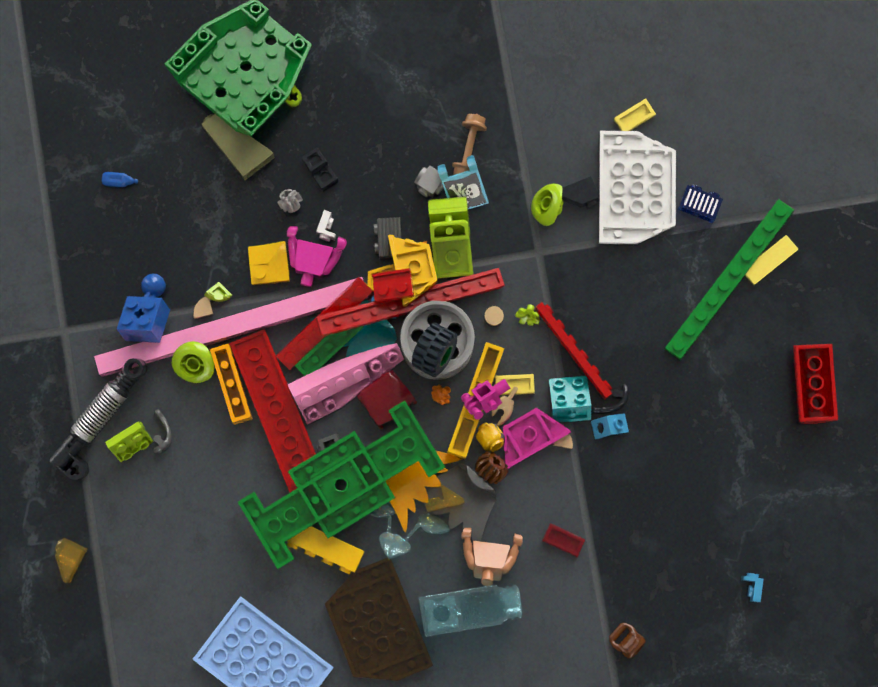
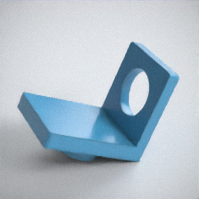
M625 414L609 415L591 421L595 439L629 432ZM599 423H602L604 427L602 434L599 433L597 428Z

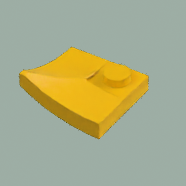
M285 241L248 247L252 285L290 281Z

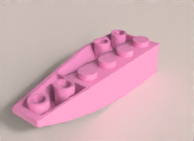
M397 343L382 346L324 366L288 384V387L308 425L342 408L355 398L362 389L403 361L404 358Z

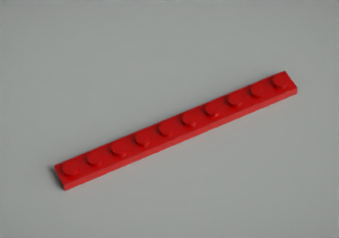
M499 268L433 285L404 307L402 299L379 303L374 301L318 316L316 321L321 337L408 314L417 306L429 301L452 302L504 288L505 285Z

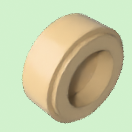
M496 306L489 307L484 315L486 323L491 326L501 324L504 317L503 311Z

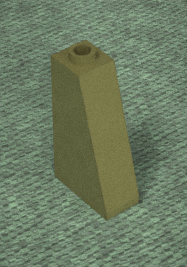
M210 114L203 120V129L244 180L275 158L270 149L251 136L236 132L216 114Z

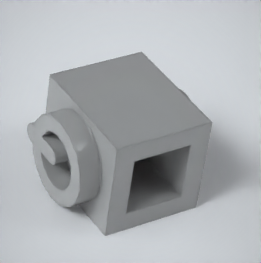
M429 166L427 169L424 167L414 182L417 184L418 192L425 197L430 196L433 198L435 194L439 195L444 188L438 170L432 166Z

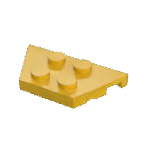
M388 235L395 270L410 268L412 272L414 297L402 299L404 307L437 283V276L429 244L417 243L410 239L404 240L396 238L394 235Z

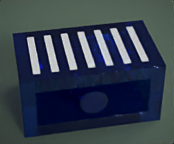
M687 185L677 210L713 223L723 198H720V195L715 192L709 191L707 193L702 191V188L697 185Z

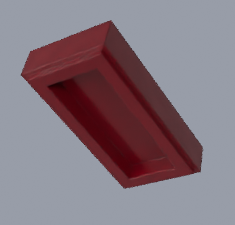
M550 523L542 541L578 557L586 539Z

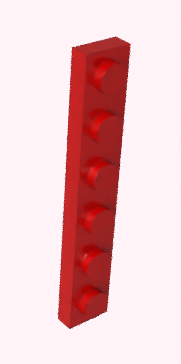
M358 277L318 316L358 306L373 290ZM316 318L276 355L289 370L324 338L321 337Z
M543 302L538 304L535 310L605 400L611 396L612 392L610 390H612L610 384L606 380L602 381L597 367L589 364L587 354L583 350L579 351L574 337L571 334H566L564 331L565 326L559 319L556 321L552 315L554 312L548 304L544 305Z

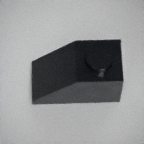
M591 176L562 188V200L580 208L595 206L600 198Z

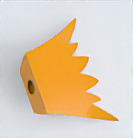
M436 451L440 459L442 460L443 464H448L463 459L448 453ZM419 461L386 480L387 485L395 496L390 503L405 533L408 524V508L414 513L416 512L413 499L428 503V494L425 486H441V482L435 474L431 477L427 476ZM444 468L437 473L447 472L448 470Z

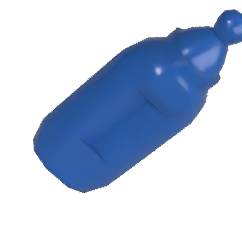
M104 172L102 175V184L105 186L126 187L127 185L138 183V179H133L125 173Z

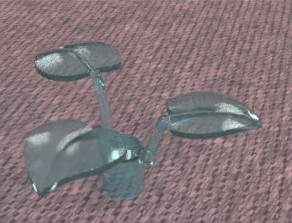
M388 502L370 513L374 517H386L388 519L387 532L382 533L379 537L383 552L387 555L388 559L396 558L398 555L406 554L410 551L411 546L408 539L419 527H422L425 532L431 534H442L450 531L448 525L439 517L432 514H422L418 517L420 523H417L404 539L398 534H391L392 517L390 515L395 514L391 503Z

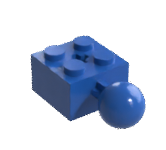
M149 274L143 278L141 289L145 294L144 297L127 296L117 326V331L125 341L160 343L170 313V309L164 300L157 298L164 293L166 288L165 281L160 275Z

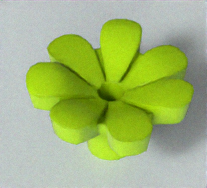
M528 305L527 309L519 308L515 316L520 318V324L523 325L526 322L530 326L539 324V313L534 312L535 307L533 305Z

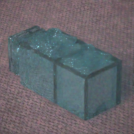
M492 585L419 597L425 637L501 625L503 621L508 620L507 618L513 620L514 617L519 619L523 616L519 588L516 585H512L511 588L506 586L505 589Z

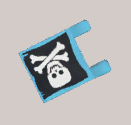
M473 155L467 157V164L470 170L448 177L445 165H439L438 174L447 198L467 196L468 209L489 203Z

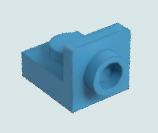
M747 573V576H742L741 580L752 582V585L748 587V597H750L751 602H761L764 579L758 578L759 574Z

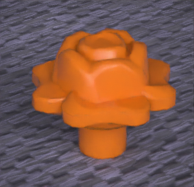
M438 384L432 387V399L441 405L450 403L449 393L451 389L448 386L442 387Z

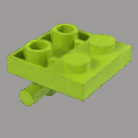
M138 421L105 443L116 458L122 462L130 459L136 452L146 449L153 440L145 430L142 422L139 423Z

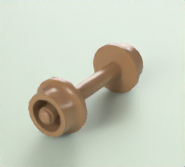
M467 114L465 121L462 122V126L470 130L462 163L454 162L452 164L454 167L453 175L470 170L467 164V157L472 154L477 131H486V118L478 114Z

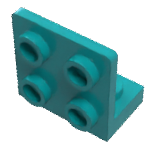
M587 376L549 379L552 418L559 423L591 420V400Z

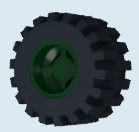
M437 323L431 324L423 332L415 346L412 355V366L432 377L438 376L448 365L455 351L457 334Z

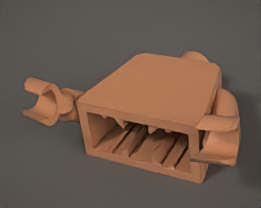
M464 528L462 532L464 557L468 568L473 570V576L480 578L484 586H491L493 580L500 581L503 574L509 573L515 564L519 553L518 548L522 546L523 537L515 534L511 549L510 545L473 541L472 545L470 541L472 530L471 528Z

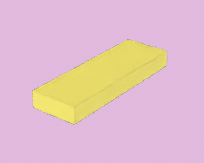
M785 235L758 257L745 276L753 285L757 284L798 251V248Z

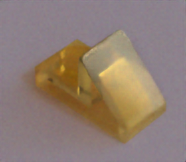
M440 484L443 500H440L439 497L428 499L429 503H426L425 507L426 512H432L465 504L464 498Z

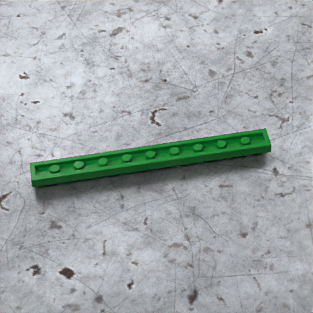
M780 199L777 200L667 344L665 350L679 360L684 357L758 257L793 214V208Z

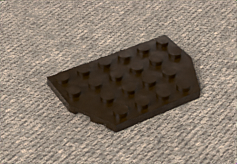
M391 557L357 569L355 573L352 572L325 603L353 677L398 681L433 666Z

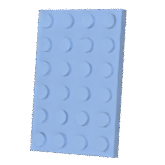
M241 596L193 658L195 662L228 687H320L334 668Z

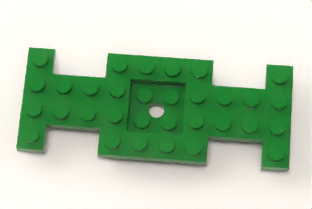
M405 400L388 410L398 428L365 447L356 431H353L289 470L288 473L297 489L266 508H264L256 492L238 501L239 506L277 569L295 559L285 542L318 522L327 538H330L393 500L395 496L387 485L386 480L418 461L428 477L445 468V465ZM338 479H344L347 483L346 488L342 491L338 490L335 486Z

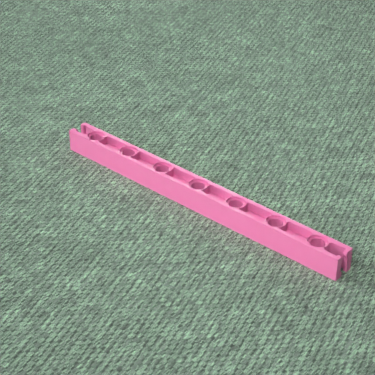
M356 279L164 335L160 343L141 342L94 356L99 375L104 377L122 371L125 362L132 358L142 359L148 364L171 357L176 349L186 342L195 341L208 346L322 312ZM134 363L132 365V368L138 367L139 365L137 363Z

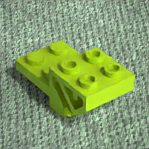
M467 196L429 200L430 236L437 278L473 275Z

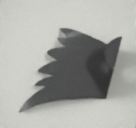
M457 464L447 472L436 476L441 482V486H425L427 493H429L428 501L438 500L433 514L440 515L450 512L448 521L450 529L463 522V529L471 528L472 542H481L488 517L497 500L496 493L490 485L467 465Z

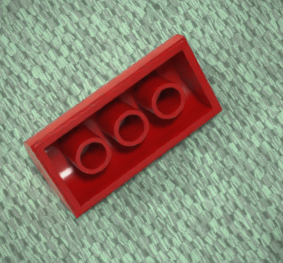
M832 344L794 345L793 353L799 423L813 424L838 421Z

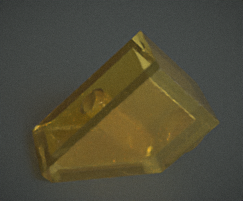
M68 538L59 540L55 547L57 551L55 557L62 580L65 583L71 582L88 549Z

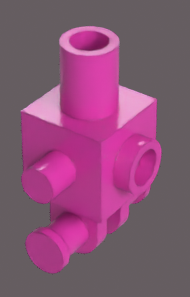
M505 379L494 386L487 380L471 390L473 393L472 397L469 393H465L461 396V400L464 402L468 412L478 420L483 417L481 410H484L485 413L496 410L502 404L499 396L511 388Z

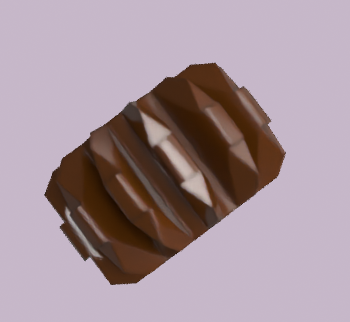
M486 451L477 459L475 470L484 481L487 480L489 484H498L506 477L508 465L504 463L505 460L501 459L500 455L497 456L494 452Z

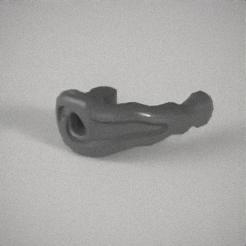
M156 409L154 413L166 431L165 441L161 439L160 435H155L153 438L154 443L158 445V447L153 449V452L158 454L164 452L171 443V430L161 411Z

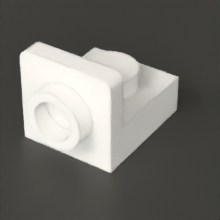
M324 210L316 231L317 235H320L319 238L324 241H335L336 234L327 231V229H331L334 219L331 218V212Z

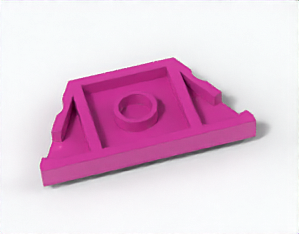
M538 408L531 410L503 427V434L505 436V464L508 465L507 469L572 432Z

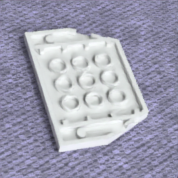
M600 131L599 244H639L675 227L676 150L668 146L666 147L638 131Z

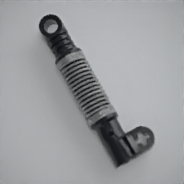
M132 358L125 362L122 369L123 372L120 371L116 379L109 381L104 386L98 397H95L91 405L85 410V413H82L78 421L71 427L70 434L49 458V461L71 480L82 479L88 475V464L77 454L85 445L91 443L95 436H97V433H99V430L103 428L105 422L110 420L111 414H114L118 406H121L125 399H127L129 389L135 384L134 381L137 382L140 377L145 375L147 365L144 360ZM134 363L139 365V371L136 374L132 371ZM74 459L75 461H74L73 464H72L73 467L67 469V466H68V465L72 462V460ZM79 466L78 471H79L80 473H75L76 468H74V467Z

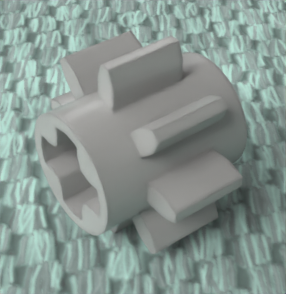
M287 189L280 194L281 200L277 203L284 212L293 213L300 208L299 202L303 199L296 190Z

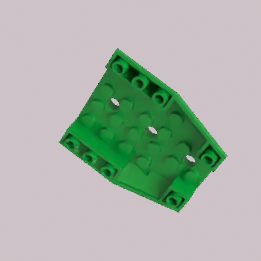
M250 0L203 24L165 63V66L184 89L236 132L252 136L290 96L312 44L299 33L293 36L269 16V9L260 1ZM268 38H273L276 43L268 45L265 41ZM243 64H249L251 69L243 71L240 67ZM218 90H224L226 95L218 97L215 93Z

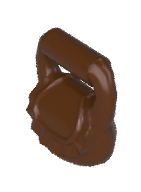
M620 623L609 636V642L612 647L622 652L629 659H632L646 643L645 638L638 634L632 625L627 623ZM628 628L630 632L620 644L615 643L617 638Z

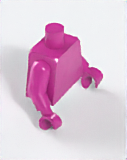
M290 226L287 230L290 265L295 268L296 273L303 274L300 284L311 287L314 277L322 279L324 275L330 274L338 263L347 241L338 236L337 247L333 249V247L297 240L295 235L297 234L298 227Z

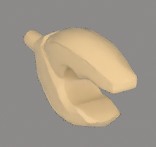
M515 386L508 397L505 395L500 397L502 404L496 410H492V417L497 413L498 409L504 411V415L501 416L497 426L503 425L513 412L514 401L512 398L518 390Z

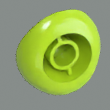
M548 184L534 195L531 203V212L540 224L544 226L553 224L557 216L562 212V205L564 204L562 200V186L559 184Z
M195 341L186 342L179 346L172 356L174 372L188 382H205L214 373L212 355L202 343Z

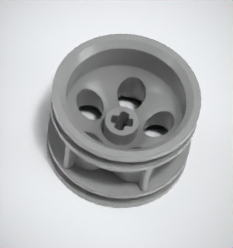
M429 301L417 306L406 317L401 329V348L406 363L414 372L428 379L442 380L453 377L461 372L470 361L475 340L474 328L471 320L461 308L446 301ZM431 315L439 316L441 318L440 325L447 329L450 325L455 324L462 330L461 334L457 336L456 349L458 350V356L455 359H450L445 369L436 377H432L412 366V355L417 343L412 340L411 336L415 331L420 330L424 332L430 326L427 319Z

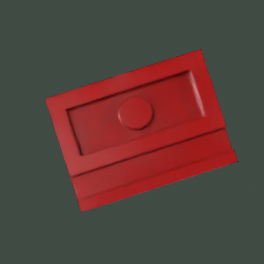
M407 268L372 274L375 302L379 303L414 297L411 269Z

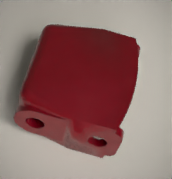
M393 370L380 376L356 395L380 430L383 429L382 424L393 420L388 410L404 400L408 406L412 403L414 406L417 404L413 395Z

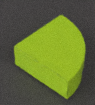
M218 282L206 291L205 296L213 301L223 302L229 300L232 294Z

